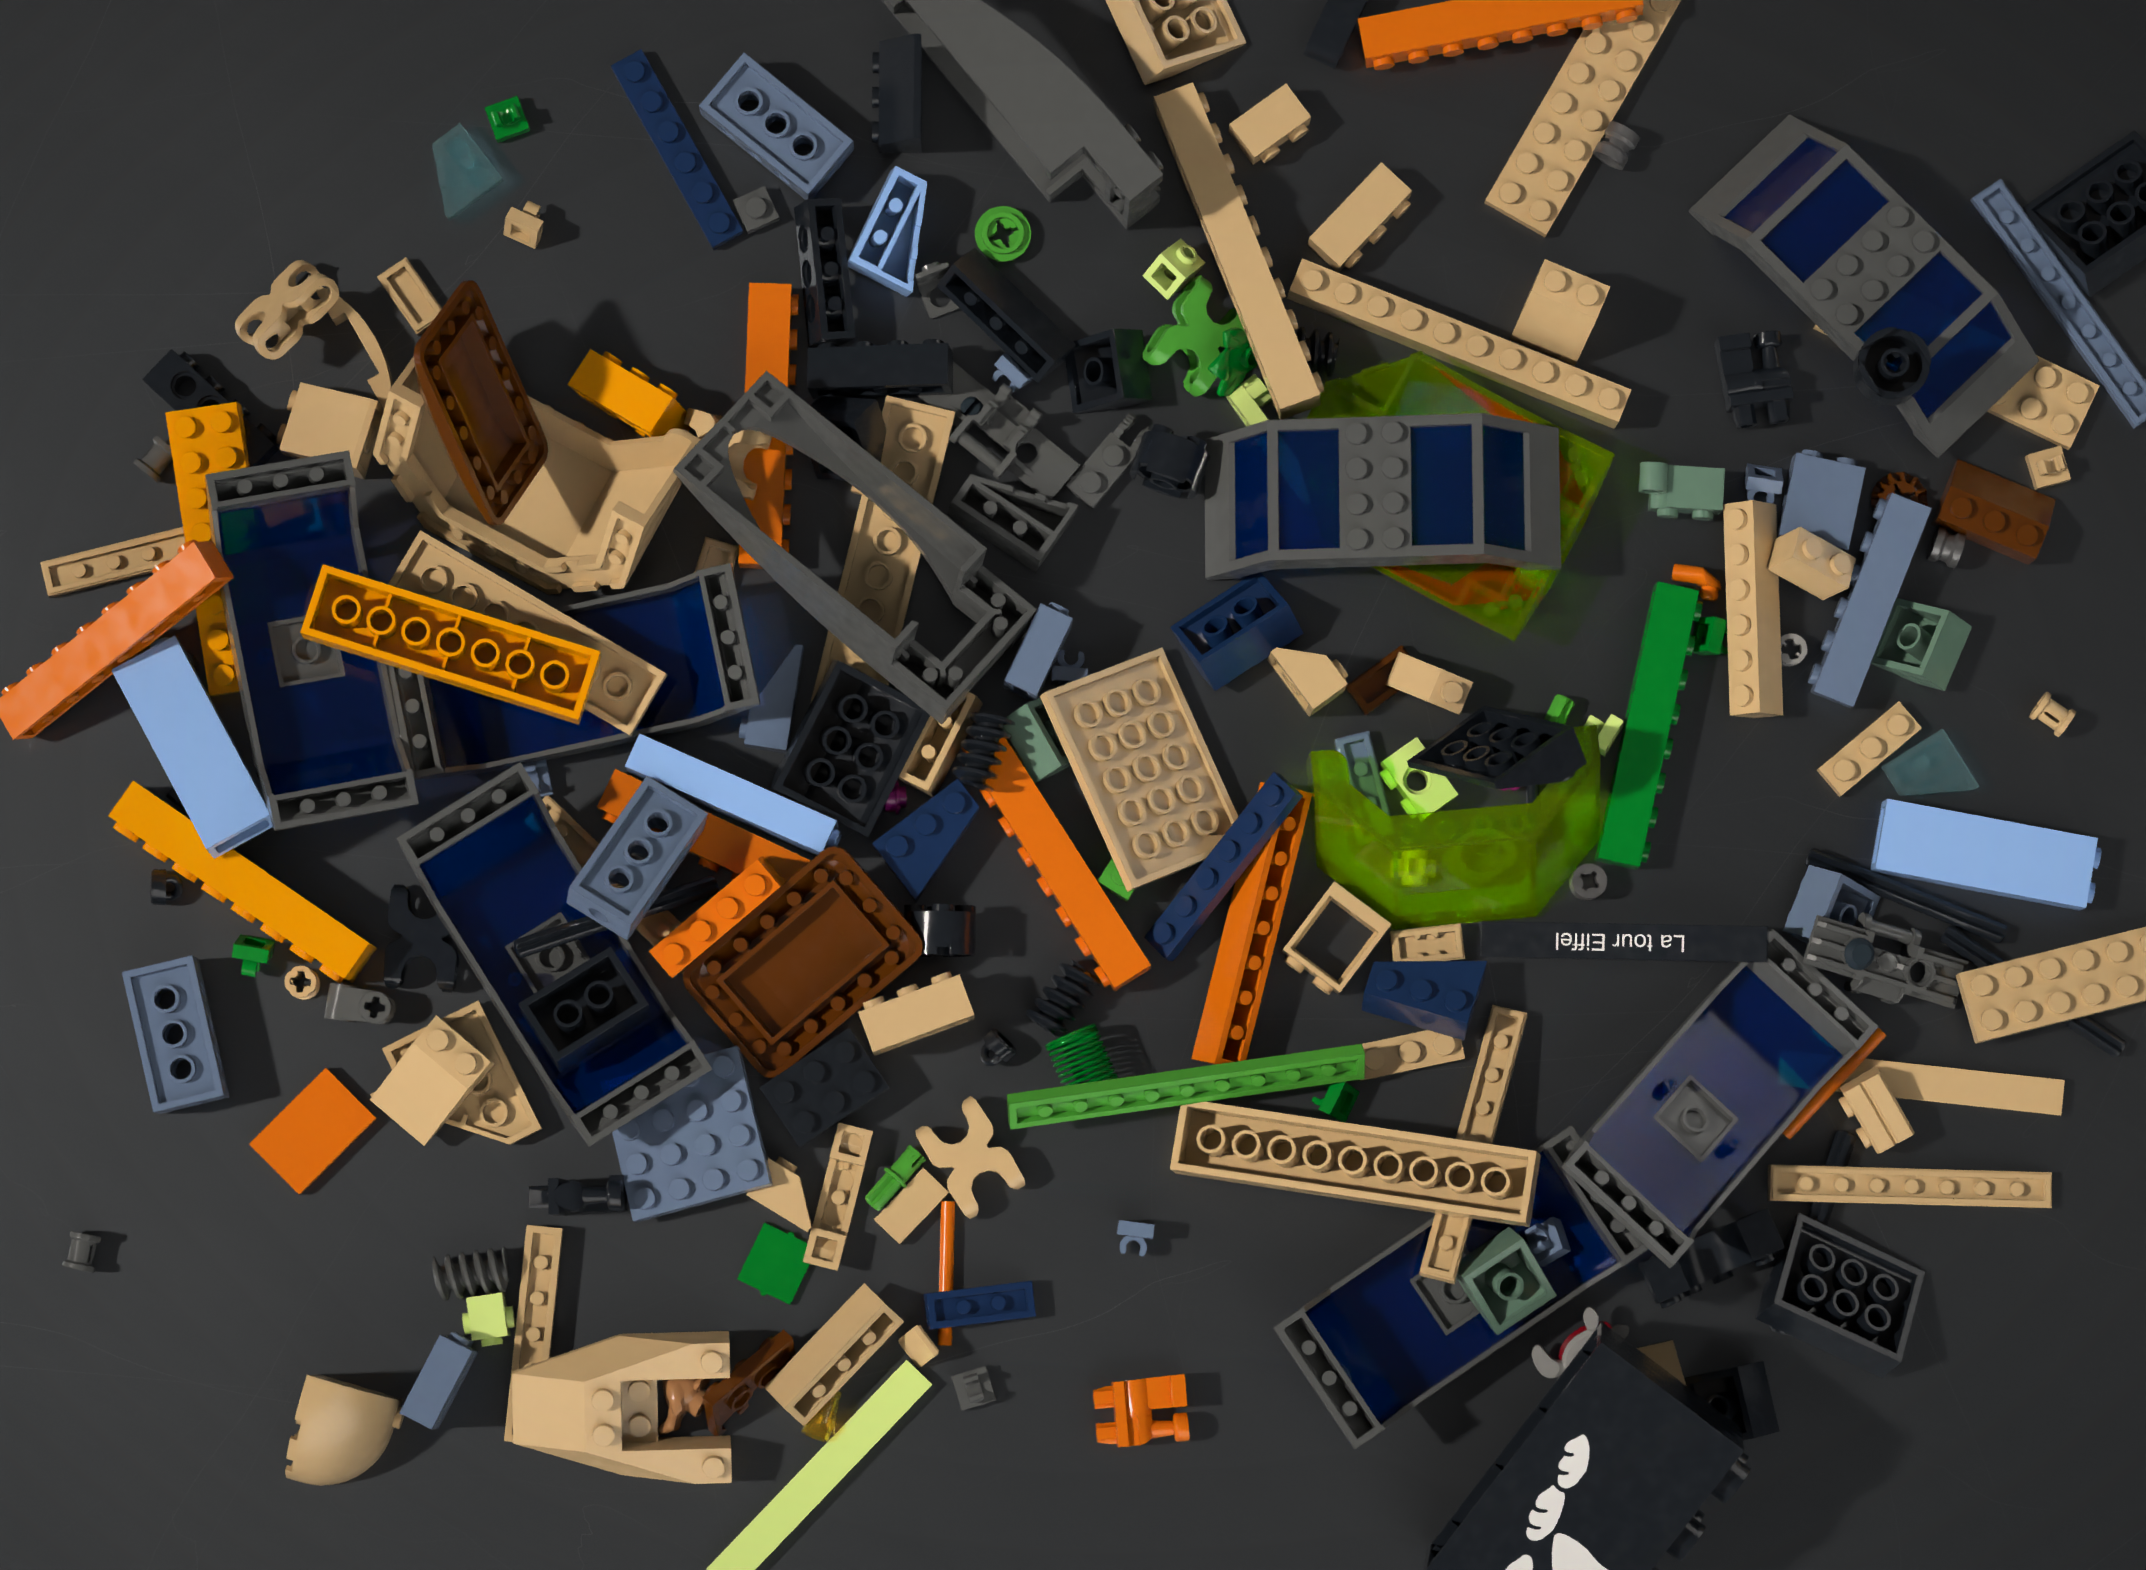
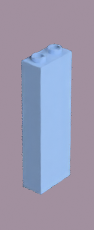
M175 635L170 638L158 639L151 644L150 649L111 670L205 848L214 859L273 827L261 791L187 653Z
M640 733L625 764L629 774L643 780L648 776L679 796L815 856L830 846H838L842 835L840 834L841 831L838 830L837 820Z
M1886 799L1881 804L1870 871L2080 911L2087 907V903L2091 904L2093 901L2096 885L2091 882L2093 868L2097 869L2099 866L2101 848L2097 847L2098 838Z

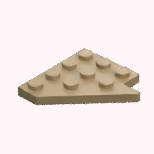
M478 1000L442 1018L495 1063L445 1123L509 1145L542 1130L543 1128L480 1001ZM426 1027L382 1048L392 1070Z

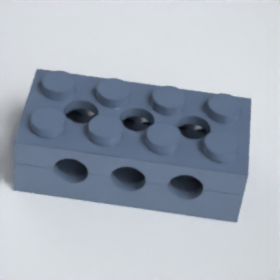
M745 52L699 105L700 113L706 120L805 200L813 199L854 151L852 139ZM748 100H754L759 104L753 111H744L740 108ZM775 122H781L786 126L781 133L774 134L768 131V127ZM802 144H808L813 147L812 152L806 156L798 155L795 153V149Z
M646 776L570 885L566 903L628 941L703 832L708 813ZM657 828L663 832H654L651 829ZM632 856H639L643 860H635ZM612 884H620L624 888H615Z
M191 955L122 972L153 1112L162 1114L229 1098L199 959ZM167 991H173L176 997L174 1005L169 1009H163L160 1002L162 995ZM180 1025L184 1032L183 1038L179 1043L171 1044L168 1038L169 1031L174 1026ZM188 1060L191 1064V1073L187 1078L180 1080L176 1074V1068L180 1062Z

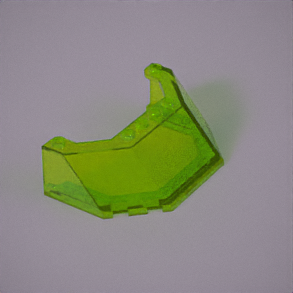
M1597 725L1574 727L1587 763L1575 771L1576 773L1572 778L1562 782L1548 783L1533 803L1397 816L1387 815L1350 784L1348 763L1340 752L1335 750L1311 751L1306 759L1309 793H1312L1310 807L1316 866L1390 922V927L1394 930L1536 917L1600 839V751Z

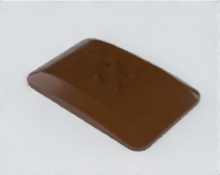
M468 280L460 283L416 343L414 363L421 395L452 465L486 522L494 526L504 523L545 463L548 456V443L481 289L475 281Z
M830 846L820 852L771 896L695 959L684 971L683 983L687 991L735 1046H739L741 1053L762 1076L774 1078L794 1065L859 1010L864 1002L872 999L912 965L922 954L923 940L916 929L853 856L842 847Z

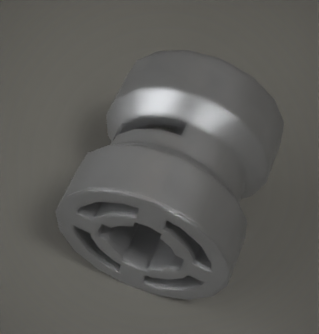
M1611 121L1605 130V141L1598 142L1592 153L1597 159L1608 166L1623 170L1628 161L1626 153L1635 149L1640 137L1625 125Z

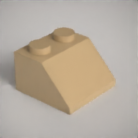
M1276 647L1270 652L1267 660L1309 717L1341 695L1348 685L1346 682V677H1348L1346 670L1337 659L1331 662L1327 655Z

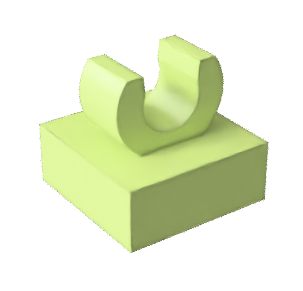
M1611 714L1606 723L1590 715L1583 726V731L1596 738L1593 742V750L1605 757L1621 732L1624 721Z

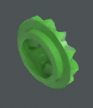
M1008 206L991 208L979 218L976 224V244L985 257L998 263L1014 261L1024 254L1031 241L1030 224L1027 218L1015 208ZM998 221L1006 231L1017 229V231H1014L1009 236L1008 248H1006L1001 239H992L997 234Z

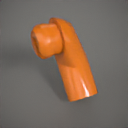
M1674 564L1672 572L1673 581L1694 583L1700 586L1699 596L1703 600L1716 601L1718 599V591L1721 590L1720 581L1705 568Z

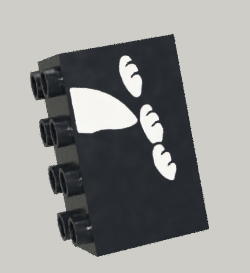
M1601 1322L1429 1545L1423 1570H1659L1655 1565L1665 1552L1680 1562L1691 1551L1706 1528L1701 1523L1704 1513L1699 1508L1710 1494L1725 1504L1739 1489L1751 1468L1745 1465L1749 1456L1744 1453L1741 1427Z

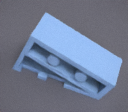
M895 166L890 171L847 258L849 268L905 297H908L913 292L914 271L918 255V241L922 225L927 181Z

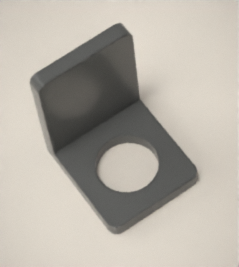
M939 262L930 263L920 268V272L915 274L916 285L930 319H935L960 309L952 300L944 307H937L930 300L931 292L938 288L937 284L950 268L948 262L942 264Z

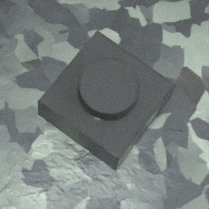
M765 186L733 200L747 234L780 220Z

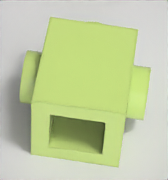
M1180 238L1160 253L1142 276L1168 300L1182 290L1206 262L1197 254L1193 247L1187 245Z
M505 1293L466 1298L468 1312L462 1313L465 1335L471 1334L472 1341L481 1340L482 1347L503 1344L502 1337L511 1336L510 1328L516 1327L513 1306L507 1307Z

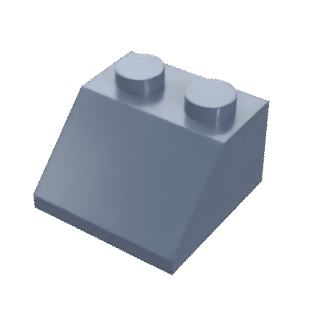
M1809 865L1801 881L1792 909L1787 916V922L1783 931L1808 944L1817 915L1854 926L1857 917L1863 912L1870 914L1873 918L1881 897L1841 873Z

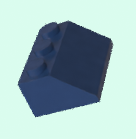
M1261 572L1249 575L1170 627L1199 673L1214 691L1230 683L1251 667L1259 664L1276 647L1282 648L1304 634L1289 604Z

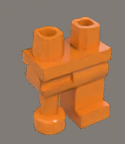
M1185 1374L1111 1382V1386H1104L1093 1390L1094 1409L1113 1408L1114 1422L1095 1423L1098 1443L1116 1444L1117 1447L1139 1446L1146 1444L1150 1439L1174 1435L1177 1442L1190 1440L1187 1412L1174 1413L1173 1420H1153L1152 1409L1187 1406Z

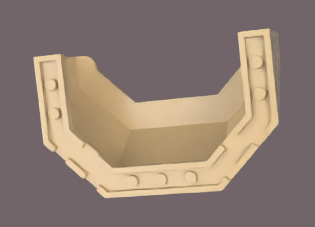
M413 356L388 392L373 455L380 465L387 464L394 474L391 481L406 502H413L420 513L417 519L428 531L548 595L560 594L563 589L572 588L574 592L597 591L603 585H610L612 589H623L682 485L681 480L673 472L674 468L701 439L685 429L674 428L670 429L665 436L614 441L587 428L583 423L559 413L551 406L528 396L546 437L548 456L504 523L491 526L484 519L452 465L421 395Z

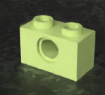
M1416 737L1383 760L1380 764L1383 771L1379 774L1390 790L1397 788L1404 798L1400 803L1409 817L1413 819L1417 816L1420 822H1423L1454 800L1459 794L1446 776L1408 766L1407 761L1425 748L1418 737ZM1411 773L1421 774L1426 781L1425 788L1420 791L1410 789L1407 785V776Z

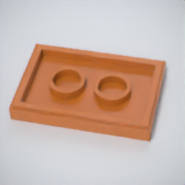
M325 1068L249 1145L301 1195L377 1118L328 1068Z

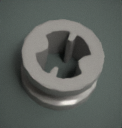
M1789 633L1781 637V647L1784 648L1787 645L1785 641H1791L1794 647L1799 646L1800 653L1797 652L1794 655L1796 659H1790L1788 654H1782L1781 651L1782 665L1787 667L1798 665L1805 659L1807 654L1806 641L1797 634Z

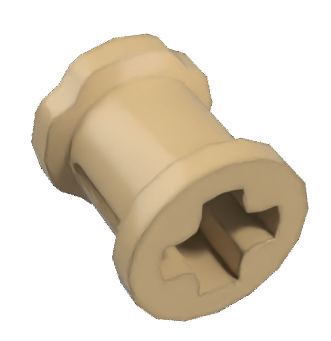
M2047 691L2037 702L2029 718L2040 720L2052 728L2054 735L2059 737L2074 718L2076 711L2074 709L2068 710L2051 698L2052 694Z
M295 966L286 974L284 980L285 988L290 994L302 1000L315 997L321 987L318 974L305 966ZM302 974H305V978L311 980V985L305 986L303 992H301L300 988L294 985V982L301 979Z

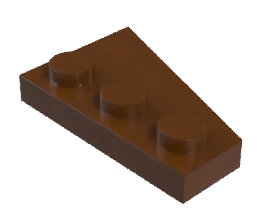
M784 1329L775 1337L770 1336L765 1339L760 1345L759 1350L750 1358L739 1361L734 1366L732 1373H730V1378H724L721 1382L716 1381L706 1390L703 1396L708 1429L714 1436H722L727 1431L722 1425L735 1411L741 1415L750 1406L748 1401L751 1399L753 1391L757 1387L763 1389L796 1355L793 1338Z

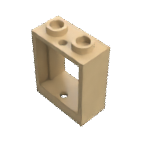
M1334 881L1281 951L1287 956L1284 962L1300 974L1304 969L1315 977L1312 983L1326 994L1330 995L1332 991L1339 994L1390 927L1391 923ZM1330 901L1373 932L1338 981L1295 949Z

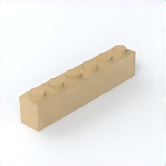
M1756 500L1723 504L1730 716L1753 719L1783 716L1779 576L1767 569L1774 540L1777 538L1776 504Z

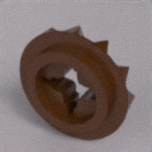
M1906 472L1889 473L1882 477L1874 486L1871 494L1873 512L1879 499L1883 498L1886 500L1887 495L1890 493L1895 494L1894 491L1896 489L1899 490L1901 495L1912 494L1913 496L1909 498L1910 500L1928 506L1927 490L1920 483L1919 478L1913 477Z

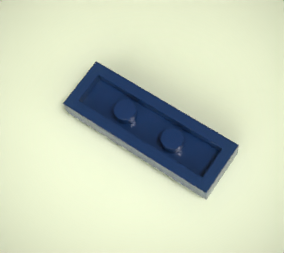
M1032 1281L924 1294L928 1330L1036 1317Z

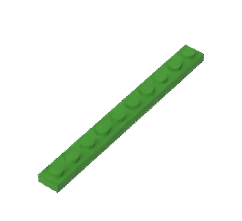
M1362 1044L1007 1094L1009 1126L1011 1130L1365 1079V1052Z

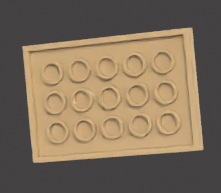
M1162 647L1046 691L1040 695L1127 892L1204 861L1239 817Z

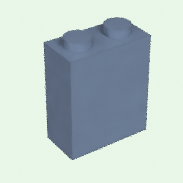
M1804 449L1802 454L1796 453L1791 459L1777 525V538L1798 527H1802L1847 552L1850 546L1866 468L1857 466L1858 461L1850 458L1837 457L1836 461L1824 459L1823 453L1814 450Z
M1050 602L1048 606L1040 603L1004 679L1005 690L1029 701L1039 698L1052 671V666L1055 665L1058 654L1062 650L1072 629L1073 618L1069 617L1068 609L1053 602Z
M451 1332L449 1336L439 1335L399 1413L431 1430L439 1429L479 1352L472 1348L474 1341L457 1332Z

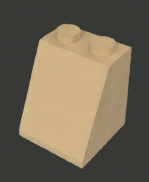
M1545 259L1534 280L1510 339L1575 366L1599 316L1610 286Z
M300 382L298 391L293 390L289 397L287 410L291 411L288 423H282L277 435L276 443L280 444L279 450L283 455L295 459L349 450L354 477L365 480L384 411L381 404L374 399Z

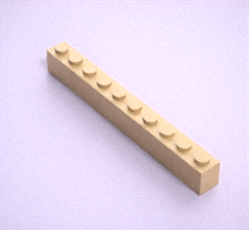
M1192 82L1154 96L1155 112L1280 420L1320 406V393L1324 392L1321 378L1318 372L1311 373L1307 363L1312 360L1305 340L1299 342L1294 330L1299 329L1296 317L1292 309L1286 310L1282 299L1286 298L1283 285L1279 277L1273 279L1269 268L1273 266L1270 253L1266 246L1260 248L1256 238L1260 235L1257 221L1254 215L1247 216L1244 205H1247L1248 201L1241 184L1237 186L1234 184L1231 174L1235 173L1234 165L1228 153L1223 155L1219 143L1223 142L1216 122L1210 124L1206 113L1210 112V108L1204 92L1197 93Z
M1303 258L1288 293L1287 299L1613 429L1618 424L1631 393L1629 388Z

